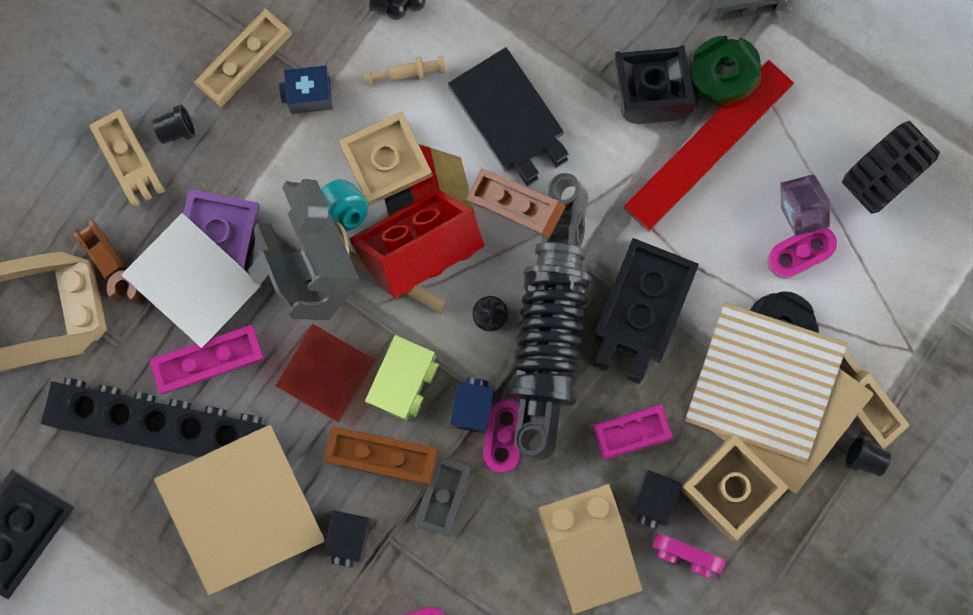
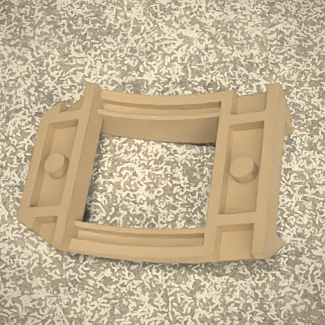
M61 251L0 263V282L55 271L67 335L0 348V373L50 360L85 355V349L93 341H98L107 331L94 263L92 261Z

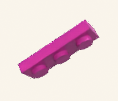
M249 325L211 338L202 348L194 344L150 359L149 362L159 393L165 395L261 362L265 358L253 325Z

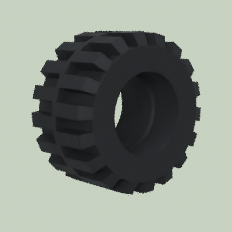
M911 121L901 123L844 175L842 184L871 214L880 212L937 161L940 151Z

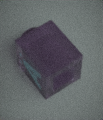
M815 174L780 183L781 210L795 236L830 227V200Z

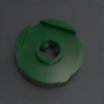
M717 36L701 44L693 55L694 60L690 66L692 84L697 93L704 99L711 101L714 106L724 107L729 103L741 101L748 97L761 83V60L759 53L745 39L739 38L738 41L728 39L727 36ZM722 64L726 67H731L732 65L735 67L729 75L719 74V66Z

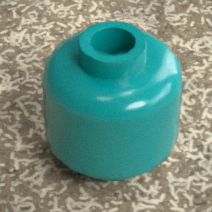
M342 179L331 181L323 186L321 190L328 205V214L332 216L333 221L339 222L346 232L354 230L361 225L367 216L368 202L356 186Z

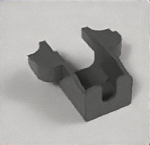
M303 179L300 183L286 181L282 189L291 207L288 216L302 249L296 252L282 251L271 224L257 223L253 228L255 243L253 251L248 257L251 263L248 272L254 283L274 286L276 294L288 308L291 318L329 320L360 279L333 218L328 214V205L317 180Z

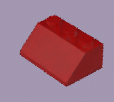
M439 189L349 238L351 245L377 285L394 298L409 293L418 284L429 278L439 276L448 267L459 261L469 259L473 253L485 247L473 210Z

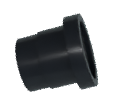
M182 104L173 107L172 112L166 113L152 121L155 134L162 144L181 138L188 140L195 137L192 119Z
M860 434L854 439L848 450L845 462L846 467L854 471L860 469L880 477L886 472L890 464L891 453L871 443L869 437Z

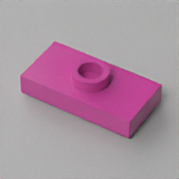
M662 404L592 426L603 461L673 440Z

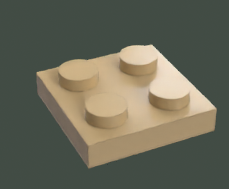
M402 111L338 141L369 206L433 176Z

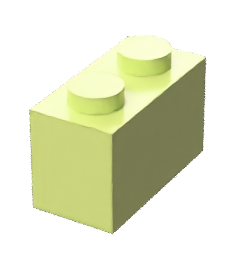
M395 335L365 399L366 404L407 422L410 415L416 417L424 400V397L419 395L425 382L431 384L439 367V364L434 362L436 358L435 352Z

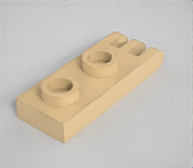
M121 109L89 125L133 208L140 205L139 199L134 192L140 190L146 202L153 198L147 185L152 183L154 190L159 195L165 192L162 183Z

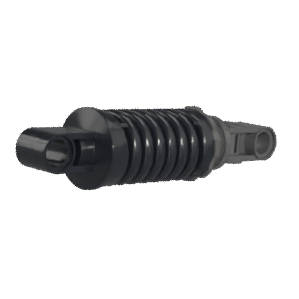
M570 173L557 174L551 179L548 186V196L560 201L566 207L550 238L542 235V242L536 244L535 254L538 255L536 265L525 267L523 272V287L527 293L521 298L523 307L519 314L522 320L518 323L520 334L516 337V343L519 347L514 351L517 361L512 365L515 375L510 381L509 389H507L508 397L520 401L515 445L522 454L536 460L546 459L555 451L561 406L576 404L572 387L577 383V379L574 375L570 374L577 373L578 365L568 360H577L580 357L579 350L572 347L580 346L582 338L572 333L583 331V323L577 320L585 317V310L578 306L584 305L587 302L584 290L589 287L592 279L589 274L582 272L580 268L582 265L581 261L585 260L586 251L581 248L585 235L588 193L581 182ZM575 187V192L571 198L561 199L562 193L566 188ZM540 432L542 444L538 449L531 451L529 440L533 434Z

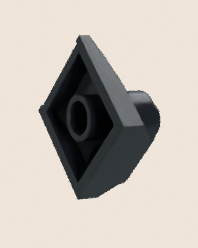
M684 45L676 48L620 53V51L615 52L621 98L620 110L625 120L633 124L677 121L694 111L695 98Z

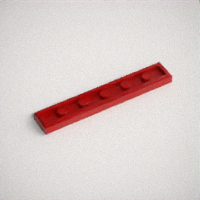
M768 60L761 67L760 85L745 99L721 107L624 205L623 209L650 232L793 86L794 82Z

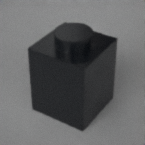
M650 470L645 471L630 510L631 514L637 515L636 522L655 530L658 524L668 525L683 483Z
M333 510L324 549L325 555L332 556V564L353 568L354 561L363 562L372 521L371 518Z

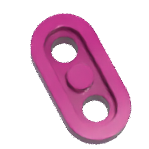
M812 226L775 245L767 258L768 267L779 278H792L829 259L837 247L836 237L825 226ZM812 240H817L821 243V251H815L811 248ZM780 256H787L791 261V265L789 267L782 266L779 262Z
M502 400L496 403L489 414L483 457L487 467L496 473H507L513 470L520 457V451L515 445L520 405L511 400ZM504 413H510L514 418V422L509 426H504L500 422V417ZM500 448L505 449L509 454L508 459L504 462L497 461L494 456L496 450Z
M659 533L656 534L652 544V548L658 550L657 558L677 565L679 559L692 564L691 572L708 579L712 578L713 573L721 575L726 562L717 556Z

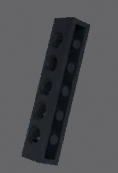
M67 377L64 378L63 383L51 381L41 421L42 425L51 428L198 458L223 447L220 442V435L226 428H235L237 432L236 440L267 426L261 424L262 417L241 413L240 419L226 417L227 410L206 406L205 411L200 412L191 410L192 403L170 399L169 405L156 403L157 396L141 392H135L134 398L120 395V388L100 385L98 391L85 388V381ZM92 399L94 411L90 416L83 418L80 414V406L85 400ZM127 406L130 410V417L127 422L118 425L115 421V413L120 407ZM158 413H163L166 419L165 426L160 431L153 432L150 428L151 418ZM193 420H198L201 424L200 434L194 439H188L185 435L187 424Z

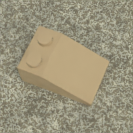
M609 484L538 508L573 614L643 591L624 526Z

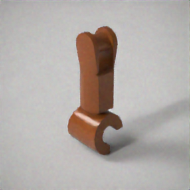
M91 218L88 220V225L82 230L75 229L73 231L75 238L92 259L104 279L108 281V296L119 301L124 297V290L129 285L127 290L128 297L135 303L142 305L146 301V297L122 276L127 268L99 225ZM97 236L100 242L91 247L88 242Z

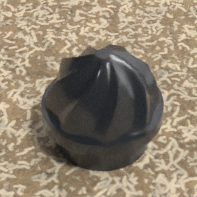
M486 296L479 299L472 311L474 323L478 328L487 332L501 329L508 319L506 304L495 296Z

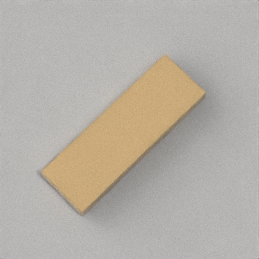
M265 8L193 83L221 108L292 35L291 30Z

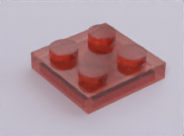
M312 324L275 386L339 423L374 365L375 359Z

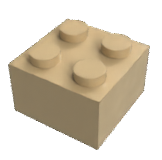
M733 435L682 484L680 491L729 541H737L789 487L736 435Z

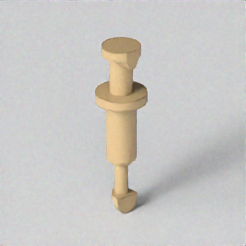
M443 55L438 56L439 60L423 63L421 56L416 57V62L391 66L385 72L367 73L364 77V83L372 85L373 80L388 78L393 81L419 76L420 80H425L424 73L433 71L446 73Z

